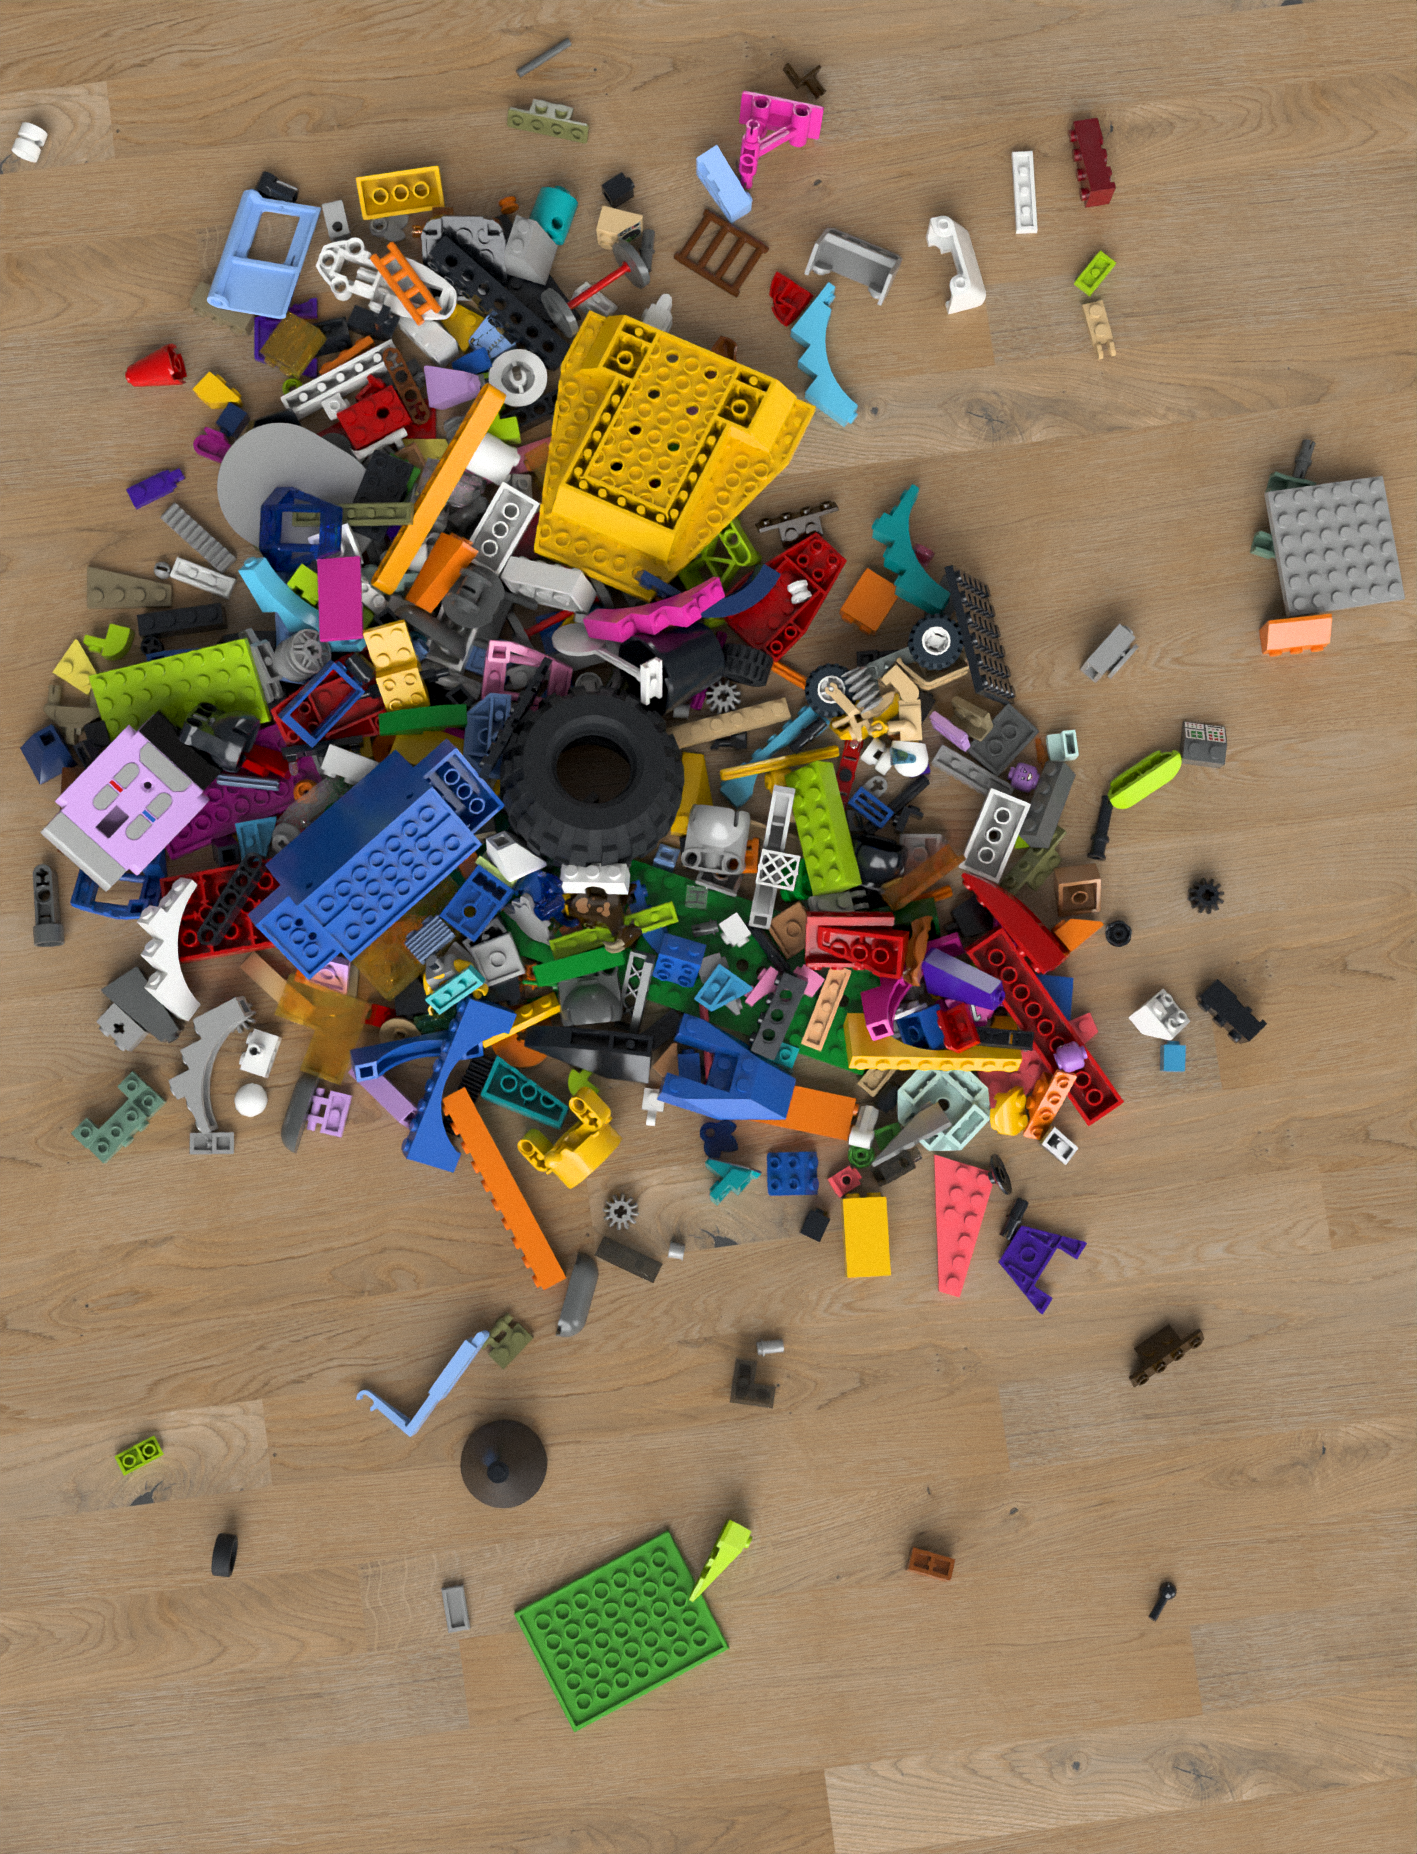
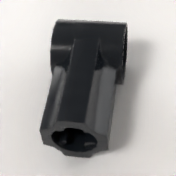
M266 171L262 172L254 189L263 198H273L290 203H296L299 193L298 188L279 181L275 175Z

